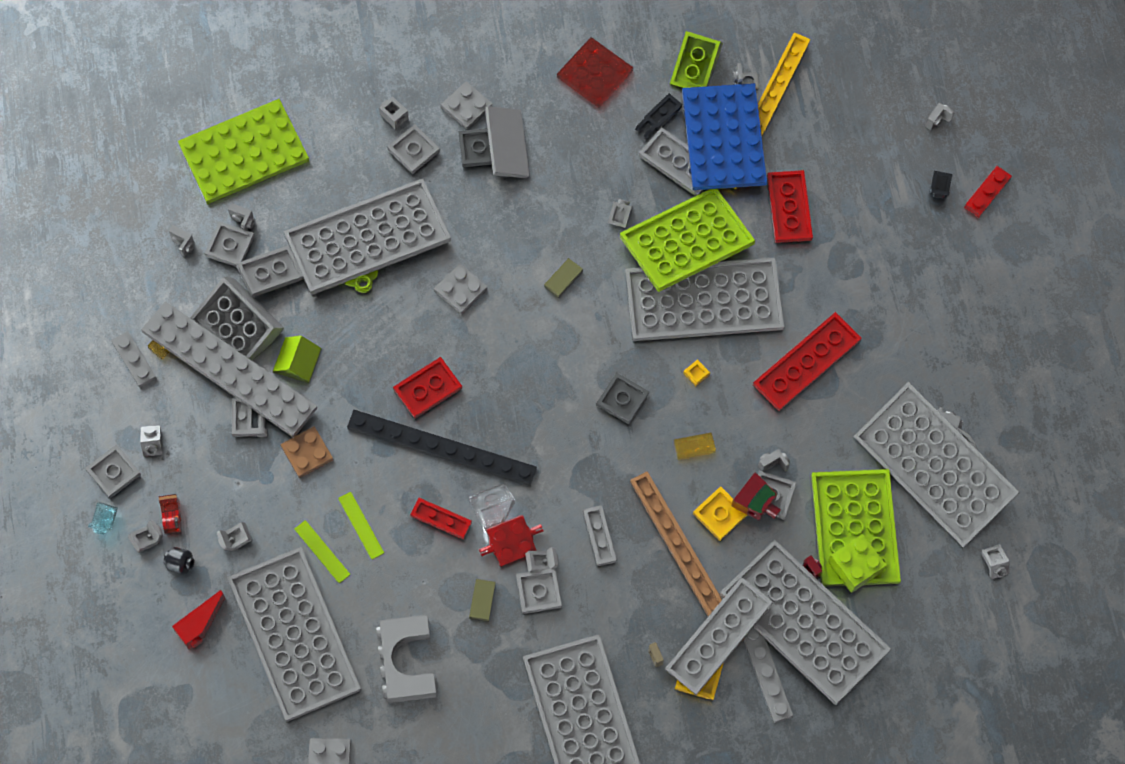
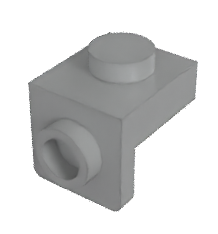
M160 425L141 427L140 444L144 457L162 455Z
M778 449L771 454L768 452L761 456L758 468L760 471L765 472L774 465L779 464L782 470L786 472L789 468L790 460L785 453H781Z
M151 520L146 527L130 533L128 538L139 553L158 545L162 537V531Z
M240 522L227 531L220 530L217 532L218 542L224 550L235 551L252 541L244 522Z
M550 548L547 551H528L525 553L528 572L552 569L558 566V555L555 548Z

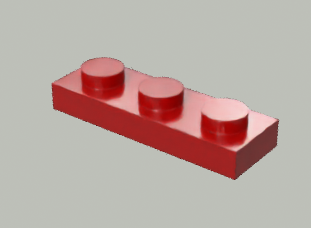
M996 166L968 200L964 208L980 218L1009 182L1012 175Z
M418 498L410 514L411 517L463 540L472 524V520L422 498Z

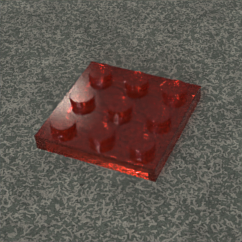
M590 37L557 73V78L600 108L632 73L633 67Z

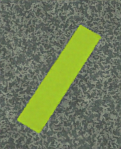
M352 492L339 497L338 499L370 558L374 559L382 555L384 551Z
M306 520L294 528L338 583L350 575L348 570Z

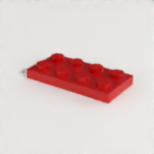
M804 170L768 172L767 182L775 243L812 241L813 234Z

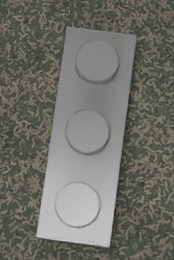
M128 331L111 340L139 388L157 379Z
M602 505L584 509L583 515L597 567L615 563L617 559Z

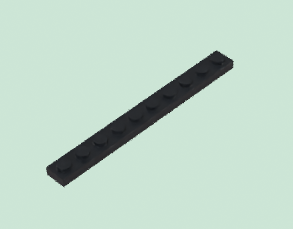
M353 410L347 425L349 430L531 486L537 470V466L358 410Z

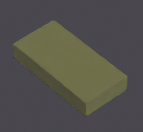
M568 258L544 284V287L559 298L583 272V269Z
M476 579L469 619L489 621L495 582Z

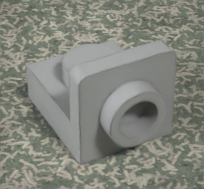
M939 102L927 119L925 127L931 130L934 125L938 126L942 119L950 122L955 112L949 106Z
M619 199L618 202L614 201L608 223L626 228L630 212L633 206L629 205L630 202Z
M231 203L228 208L230 217L237 222H242V229L246 231L249 228L251 229L255 222L252 210Z
M172 225L169 230L171 240L181 245L179 251L185 257L194 248L193 237L191 234Z
M1001 545L982 550V557L989 567L991 579L1009 574V559Z

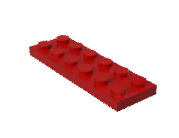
M835 312L753 382V386L780 411L856 346L862 338Z

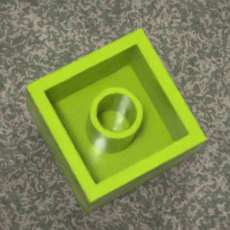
M863 534L831 554L828 560L851 593L881 574L886 567L884 561Z

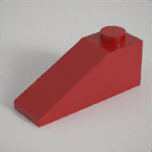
M221 590L172 626L175 633L188 649L197 647L202 643V639L205 638L225 600Z

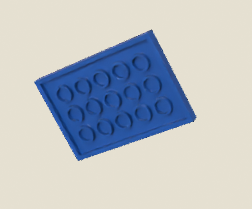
M755 83L682 88L692 189L704 190L767 185Z

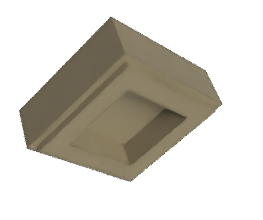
M657 643L650 644L648 652L655 667L662 666L664 659Z

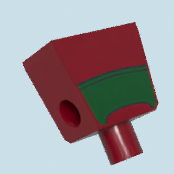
M756 472L736 495L731 505L733 508L757 520H760L765 513L775 519L781 512V509L773 504L777 497L776 492Z

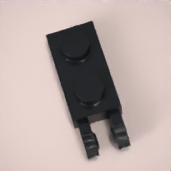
M669 93L644 116V119L636 126L635 130L640 132L647 124L651 125L643 136L649 139L682 108L683 104Z

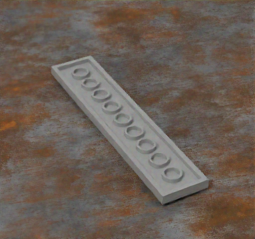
M166 301L141 329L142 333L293 438L317 410V405Z

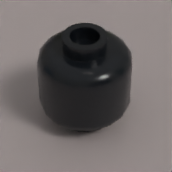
M173 547L165 553L163 563L169 572L185 575L189 570H192L195 560L191 551Z

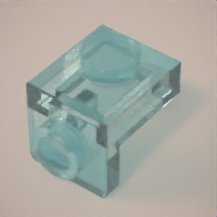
M98 502L93 520L88 524V527L98 534L111 531L118 508Z

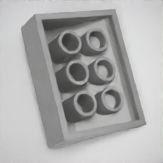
M223 277L190 317L251 361L272 344L284 329L254 297H251L250 293L235 278Z

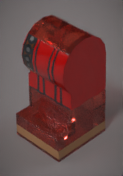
M176 494L159 496L164 533L181 532V511L178 496Z

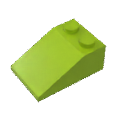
M686 31L670 84L682 88L708 86L723 43Z

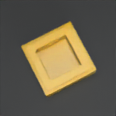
M698 359L683 371V374L695 386L710 376V372Z

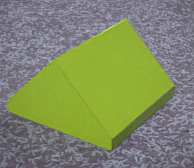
M302 335L285 337L273 373L309 383L320 355L321 347Z

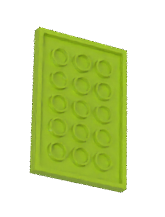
M280 99L178 140L181 151L207 204L309 162V157Z
M709 189L620 233L621 240L658 292L755 245V239L718 189Z
M889 469L812 472L811 480L818 557L823 568L821 569V584L825 587L846 586L828 560L831 554L861 534L866 537L886 564L884 571L865 585L900 584L901 578Z

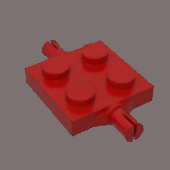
M519 515L487 528L489 545L479 549L480 555L483 557L493 553L500 566L523 558L528 551H537L533 542V535L544 532L542 526L539 524L529 528L524 516Z

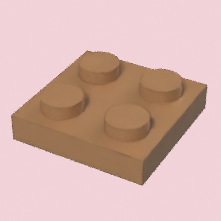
M315 426L280 444L299 478L333 461L332 455Z

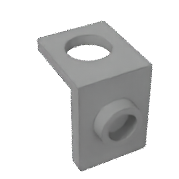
M737 63L736 72H733V82L736 85L745 84L744 79L751 77L754 80L756 90L759 89L757 72L742 73L741 63Z

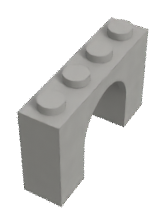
M421 615L379 620L380 627H376L377 638L382 640V646H379L378 649L379 658L384 659V666H380L381 677L386 678V685L382 686L384 698L387 697L389 703L437 697L434 673L413 676L405 675L394 667L392 661L393 655L400 645L410 641L430 639L428 616Z

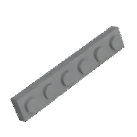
M753 627L745 636L744 643L772 721L777 723L792 718L793 714L767 642Z

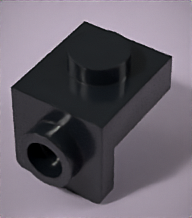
M934 170L930 193H934L933 197L944 199L945 195L949 196L953 174Z

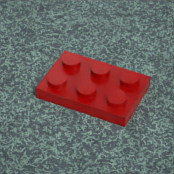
M439 357L393 386V390L414 419L462 389L461 383L442 357Z

